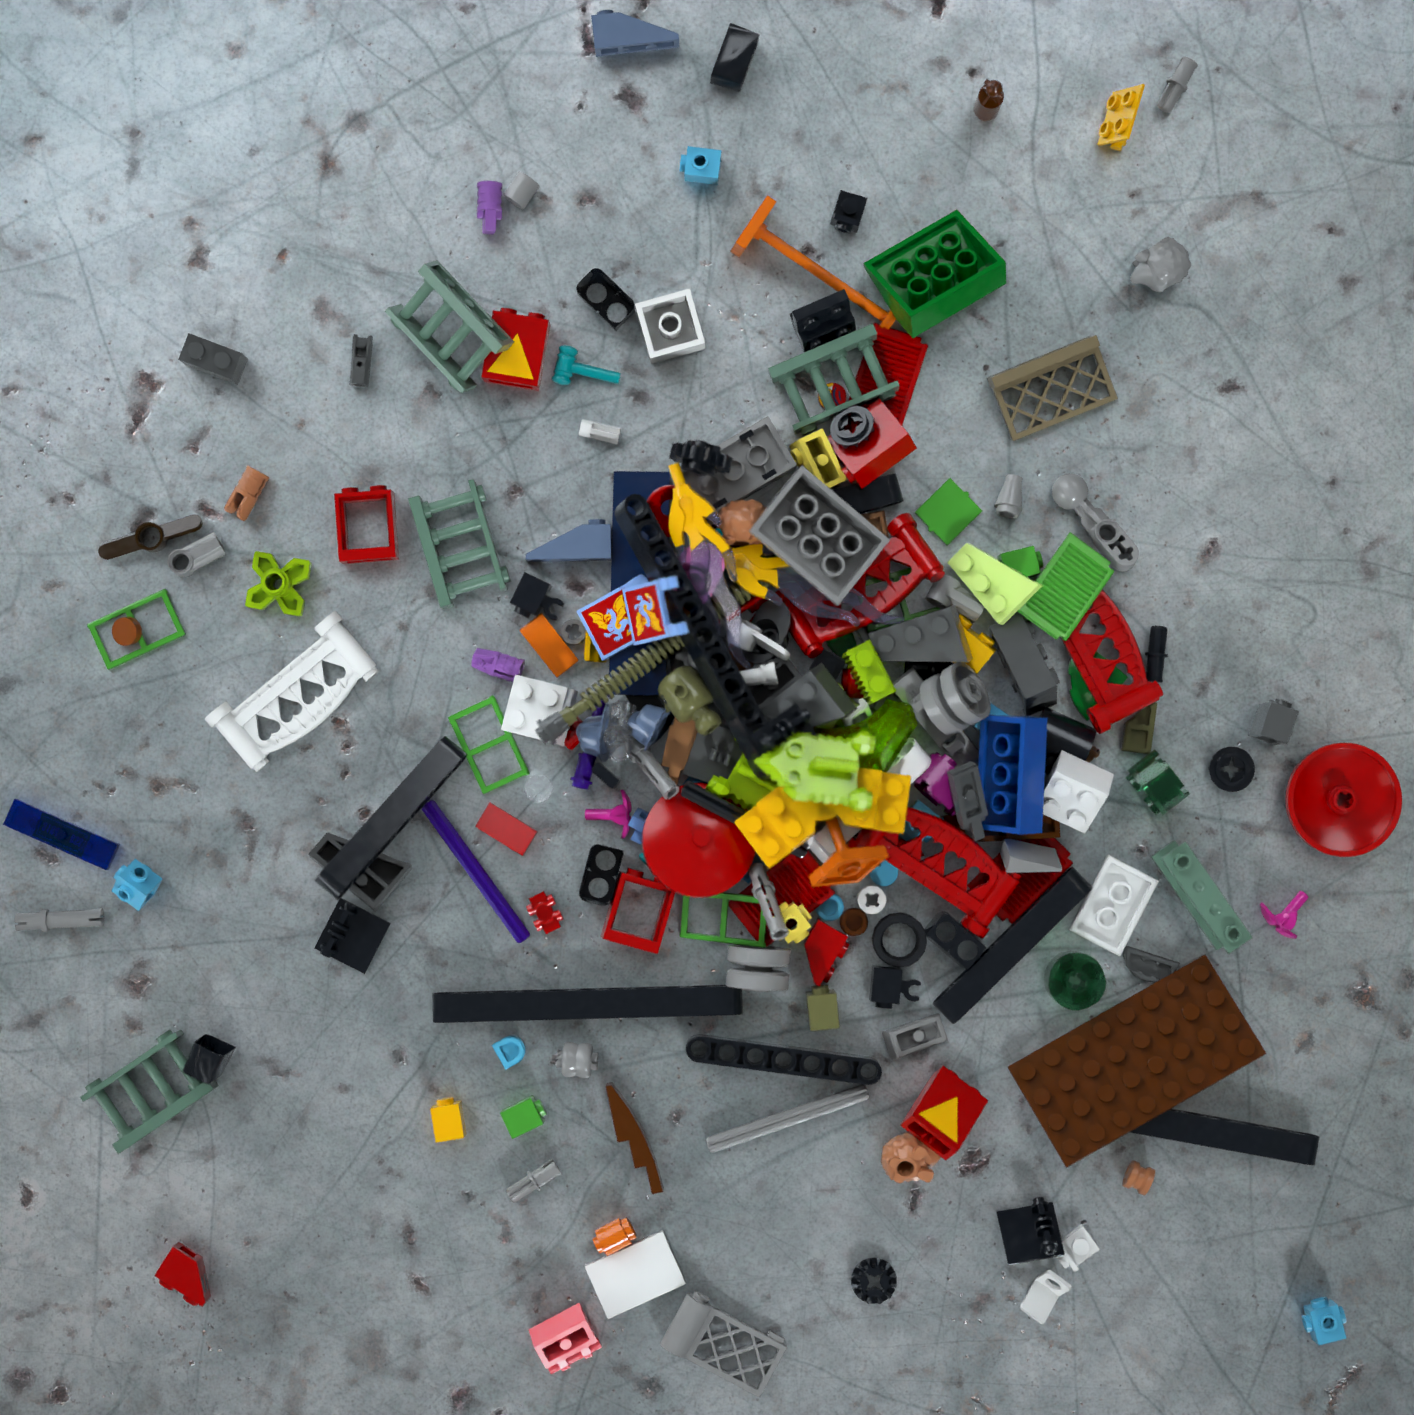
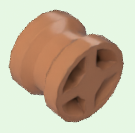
M1132 1160L1125 1172L1122 1186L1128 1189L1133 1187L1137 1189L1139 1194L1145 1196L1153 1183L1155 1169L1141 1167L1139 1162Z

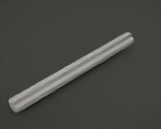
M861 1084L707 1137L706 1143L709 1151L713 1153L868 1100L869 1093L867 1087Z

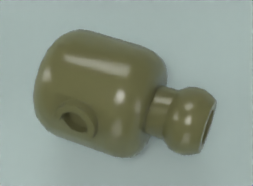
M688 665L681 666L668 674L660 682L658 694L665 704V712H671L678 722L685 723L693 720L697 732L704 736L714 731L721 724L719 714L709 708L713 702V697L696 669Z

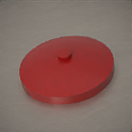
M1334 743L1313 750L1297 764L1288 780L1285 804L1287 815L1294 831L1307 845L1327 855L1353 857L1374 850L1392 834L1401 814L1402 791L1393 768L1377 752L1359 744Z
M695 783L704 789L707 786L706 783ZM682 785L679 786L678 793L671 799H665L662 796L647 815L642 830L644 859L654 877L669 890L692 898L716 896L731 889L744 877L753 862L756 851L736 824L682 797L681 790L684 786ZM723 797V799L733 803V800ZM733 803L734 805L742 808L740 804Z

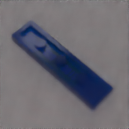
M14 799L3 825L104 870H109L120 846L117 842L19 799Z

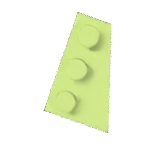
M966 543L947 562L1000 625H1004L1043 586L969 543Z

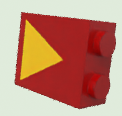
M501 308L500 311L493 310L492 319L509 335L514 343L506 351L497 354L494 352L489 353L484 359L481 378L484 382L539 391L551 326L549 320L545 319V315L529 312L528 316L518 315L516 310L510 308Z
M942 1066L931 1075L900 1126L946 1161L958 1152L989 1100L983 1097L976 1088L969 1086L961 1080L954 1071Z

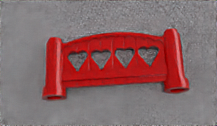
M903 513L889 523L887 531L892 538L849 591V593L863 598L862 604L853 606L851 611L843 612L842 601L838 606L835 605L814 586L797 597L790 588L780 589L769 597L768 600L778 599L783 601L788 607L791 615L789 632L804 655H808L809 658L817 657L823 651V642L854 632L879 619L901 603L923 580L926 579L934 583L943 578L945 575L943 565L916 529L917 522L910 513ZM894 561L908 566L912 571L909 575L902 576L899 581L892 582L890 580V562ZM870 576L886 582L887 588L883 591H877V594L873 597L866 596V577ZM818 606L839 613L838 619L829 621L825 627H819L817 625Z
M1102 589L1092 603V608L1087 610L1067 641L1061 638L1096 702V705L1087 709V714L1091 724L1099 734L1110 730L1113 723L1158 701L1159 697L1163 696V691L1158 682L1147 680L1144 663L1135 637L1118 607ZM1094 613L1099 616V623L1106 630L1103 635L1079 633L1090 614ZM1105 638L1111 639L1114 644L1113 648L1119 652V658L1116 660L1093 658ZM1118 663L1126 665L1127 673L1133 678L1132 684L1107 683Z
M907 807L906 821L910 822L911 827L920 829L918 837L898 845V833L862 829L856 838L852 837L847 843L848 849L885 846L888 857L885 859L887 862L965 912L966 914L960 923L982 939L990 930L988 925L1020 883L1019 879L1022 876L1020 873H1006L1005 869H1000L991 856L977 842L957 827L934 815L911 807ZM931 836L934 843L940 842L943 844L941 852L921 860L922 840L924 837ZM953 851L956 853L957 858H964L966 860L963 868L944 875L945 855L947 852ZM975 866L979 868L980 873L988 874L987 882L967 890L969 868Z

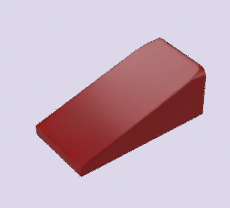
M490 802L475 826L524 856L538 833L534 828Z

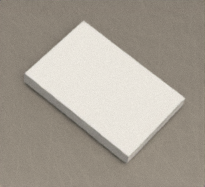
M1107 854L1091 885L1093 888L1085 896L1068 930L1121 956L1159 881Z
M663 1230L630 1244L609 1256L606 1255L585 1265V1269L608 1319L686 1284Z

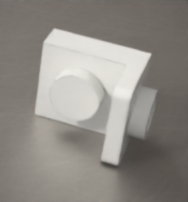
M1081 1224L1061 1239L1065 1256L1057 1257V1259L1065 1269L1070 1266L1076 1272L1079 1270L1077 1266L1099 1251L1100 1248Z

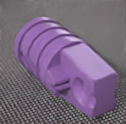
M480 181L477 183V218L482 219V234L493 235L496 232V220L502 219V183L497 181Z
M476 648L471 662L473 668L509 682L514 681L515 674L522 675L525 665L524 659L481 648Z

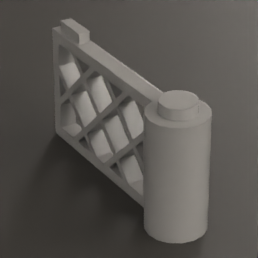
M695 1290L693 1294L687 1293L660 1345L673 1355L685 1358L760 1398L787 1349V1345L783 1343L785 1338L771 1330L765 1334L708 1303L710 1298ZM714 1316L726 1322L727 1331L711 1335L709 1325ZM730 1324L736 1326L737 1328L731 1329ZM707 1331L708 1337L703 1338L705 1332ZM742 1331L749 1333L753 1344L736 1348L733 1334ZM730 1336L733 1350L717 1354L713 1340ZM754 1336L762 1341L756 1342ZM707 1342L711 1343L714 1356L701 1359L694 1355L698 1345ZM770 1344L777 1348L773 1358L761 1362L758 1347ZM755 1349L758 1363L742 1368L738 1354ZM735 1355L739 1369L730 1372L722 1370L719 1360ZM716 1361L717 1366L711 1364L710 1362ZM764 1366H768L766 1372H764ZM760 1368L762 1379L756 1388L746 1382L744 1373ZM741 1374L742 1380L736 1377V1375Z

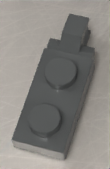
M970 761L948 771L947 775L960 828L965 829V833L976 842L985 837L982 821L985 820L988 812L978 766Z

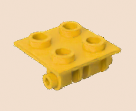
M1144 84L1112 92L1107 101L1105 120L1099 128L1098 146L1111 144V149L1121 151L1122 146L1126 145V141L1130 138L1145 87Z

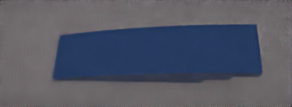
M614 471L611 592L640 574L647 578L616 521L615 509L625 498L632 494H639L647 501L649 495L661 486L670 485V472ZM670 500L664 501L661 505V511L665 515L670 514ZM627 506L628 511L632 515H636L635 510ZM641 531L642 537L649 541L647 533ZM655 557L656 562L660 566H663L662 560L658 557ZM652 642L632 645L610 657L609 676L612 678L610 675L612 670L617 672L616 667L621 666L623 668L622 663L625 661L629 664L628 659L630 657L635 659L634 654H640V650L643 648L646 650L648 644L653 647ZM662 659L660 665L655 662L656 668H650L651 671L649 673L644 672L645 675L642 678L638 676V681L634 682L631 679L633 683L631 686L625 683L627 689L624 691L620 689L621 693L618 695L659 696L658 686L667 676V660L664 661Z

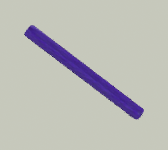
M434 800L427 802L422 807L426 817L517 943L525 941L530 936L527 928Z

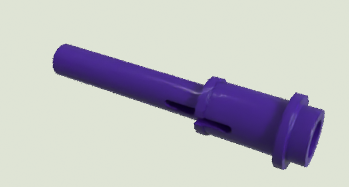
M602 702L603 706L600 708L595 705L597 710L592 712L591 717L603 715L606 704ZM583 752L578 754L575 774L570 780L573 781V787L588 790L589 785L593 784L590 781L592 776L591 769L594 767L597 757Z

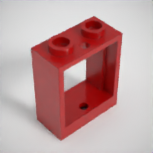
M386 485L370 486V491L359 492V488L350 487L341 489L342 493L334 494L339 562L342 564L399 560L395 493L391 489L387 490ZM386 500L389 546L349 549L346 503Z
M627 868V872L619 871L601 937L608 941L658 954L675 892L666 888L655 877L654 880L643 878L644 872L632 868ZM626 881L664 891L651 938L612 928Z

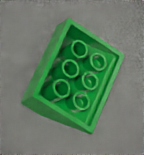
M958 210L951 212L863 263L865 270L896 320L912 338L1006 284V262Z

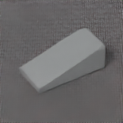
M1003 839L1000 855L1006 873L1062 871L1055 848L1013 839Z
M939 1013L882 1032L891 1059H899L948 1041Z

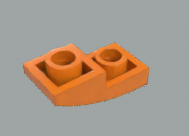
M542 613L519 630L556 678L579 661Z

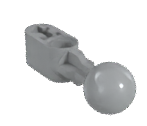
M1071 473L1060 476L1052 487V497L1055 503L1063 509H1074L1081 517V525L1092 537L1093 544L1111 562L1110 565L1115 570L1120 572L1129 571L1139 557L1137 546L1117 522L1109 519L1101 508H1094L1087 499L1088 486L1082 477ZM1102 529L1110 530L1113 534V539H1102L1099 531ZM1117 541L1120 542V544H1119L1118 547L1115 546V544L1117 543ZM1120 553H1128L1130 555L1128 559H1119Z

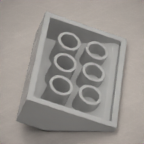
M801 466L790 476L749 530L753 536L837 606L890 541L888 537L804 466Z

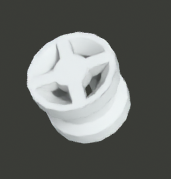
M868 885L858 892L857 904L865 913L877 914L885 907L886 896L883 890L877 886Z

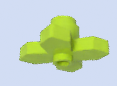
M256 551L252 568L260 576L261 583L248 589L245 606L264 610L273 601L277 600L284 614L301 617L305 600L296 591L294 586L309 579L312 563L309 560L293 558L283 568H280L273 554ZM282 579L281 587L276 589L275 582Z

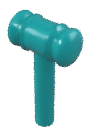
M568 345L559 347L560 353L557 354L558 357L555 369L553 370L555 374L552 376V380L555 383L569 385L571 383L570 377L573 376L572 373L619 384L621 373L575 362L577 360L575 356L578 354L576 348Z

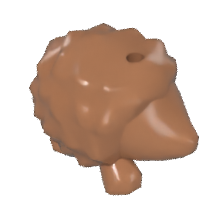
M741 499L731 501L719 510L715 524L722 531L723 537L731 548L763 544L749 530L766 507L761 502L753 499L748 501Z
M906 1132L897 1135L885 1143V1146L882 1148L881 1164L890 1179L899 1184L912 1180L917 1182L920 1179L929 1183L934 1176V1171L930 1168L941 1157L911 1133Z

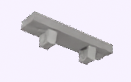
M913 667L892 682L896 689L895 693L942 752L958 764L955 768L979 758L978 748L963 730L956 734V738L949 744L945 743L952 736L941 732L924 710L920 698V686L924 680Z

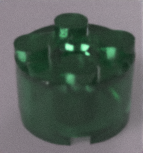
M1154 749L1127 770L1129 775L1125 778L1137 792L1143 790L1147 795L1143 801L1155 815L1158 813L1164 815L1188 797L1190 793L1186 789L1180 790L1184 787V784L1165 760L1163 761L1161 758L1155 759L1160 754Z
M1066 951L1059 953L1049 962L1044 974V984L1047 993L1056 1003L1067 1009L1079 1011L1091 1007L1102 998L1106 988V978L1102 967L1093 957L1079 951ZM1076 973H1078L1077 978L1081 979L1079 985L1074 984L1071 988L1072 983L1069 982L1070 976L1075 977Z

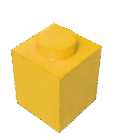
M453 1097L436 1100L437 1105H433L430 1108L436 1143L464 1138L467 1132L461 1100L454 1101Z

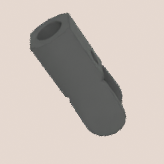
M358 334L353 335L349 383L352 386H369L373 337L371 335H368V338L358 337ZM358 349H366V356H357Z

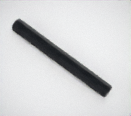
M691 781L685 783L681 790L682 797L732 823L748 812ZM803 843L791 854L798 858H803L809 850V844Z

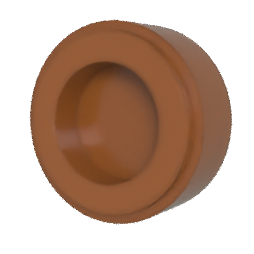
M123 617L114 622L112 635L114 640L120 645H133L140 640L142 628L135 618Z

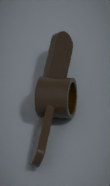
M190 515L162 525L146 522L141 524L135 533L103 542L99 546L98 554L101 558L109 560L141 549L152 553L159 552L165 548L168 540L198 531L202 527L203 522L198 515ZM152 527L157 528L160 533L159 542L153 547H146L143 543L144 532Z

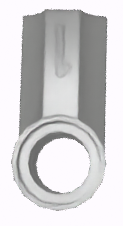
M213 532L182 549L173 550L168 556L167 564L176 575L188 577L195 570L226 555ZM182 556L188 557V566L183 570H177L175 566L176 560Z
M947 574L939 581L934 582L925 598L929 603L940 609L956 605L958 615H963L971 623L976 622L985 607L973 593L962 588L958 580Z

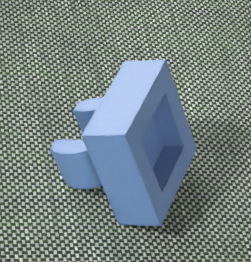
M638 807L628 826L635 829L630 840L641 845L642 830L649 812Z

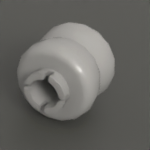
M566 1042L563 1050L557 1051L558 1061H556V1067H561L563 1076L589 1078L592 1070L597 1071L598 1052L593 1053V1046L590 1043L577 1044Z

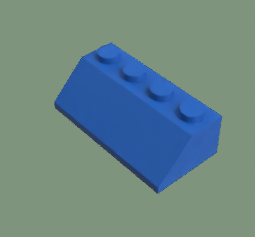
M989 715L980 721L978 770L988 812L985 820L982 821L983 830L1013 834L1042 833L1047 718Z

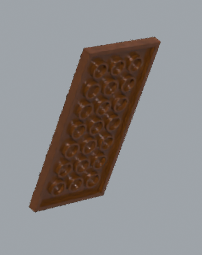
M1203 955L1008 1066V1069L1063 1164L1068 1168L1265 1056L1267 1053L1207 956Z

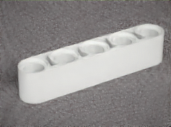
M908 738L896 746L873 769L888 773L910 775L912 784L930 767L931 757L914 738ZM839 816L837 817L845 842L847 843L862 828L845 826ZM817 822L816 834L813 837L828 853L835 852L836 848L826 822Z

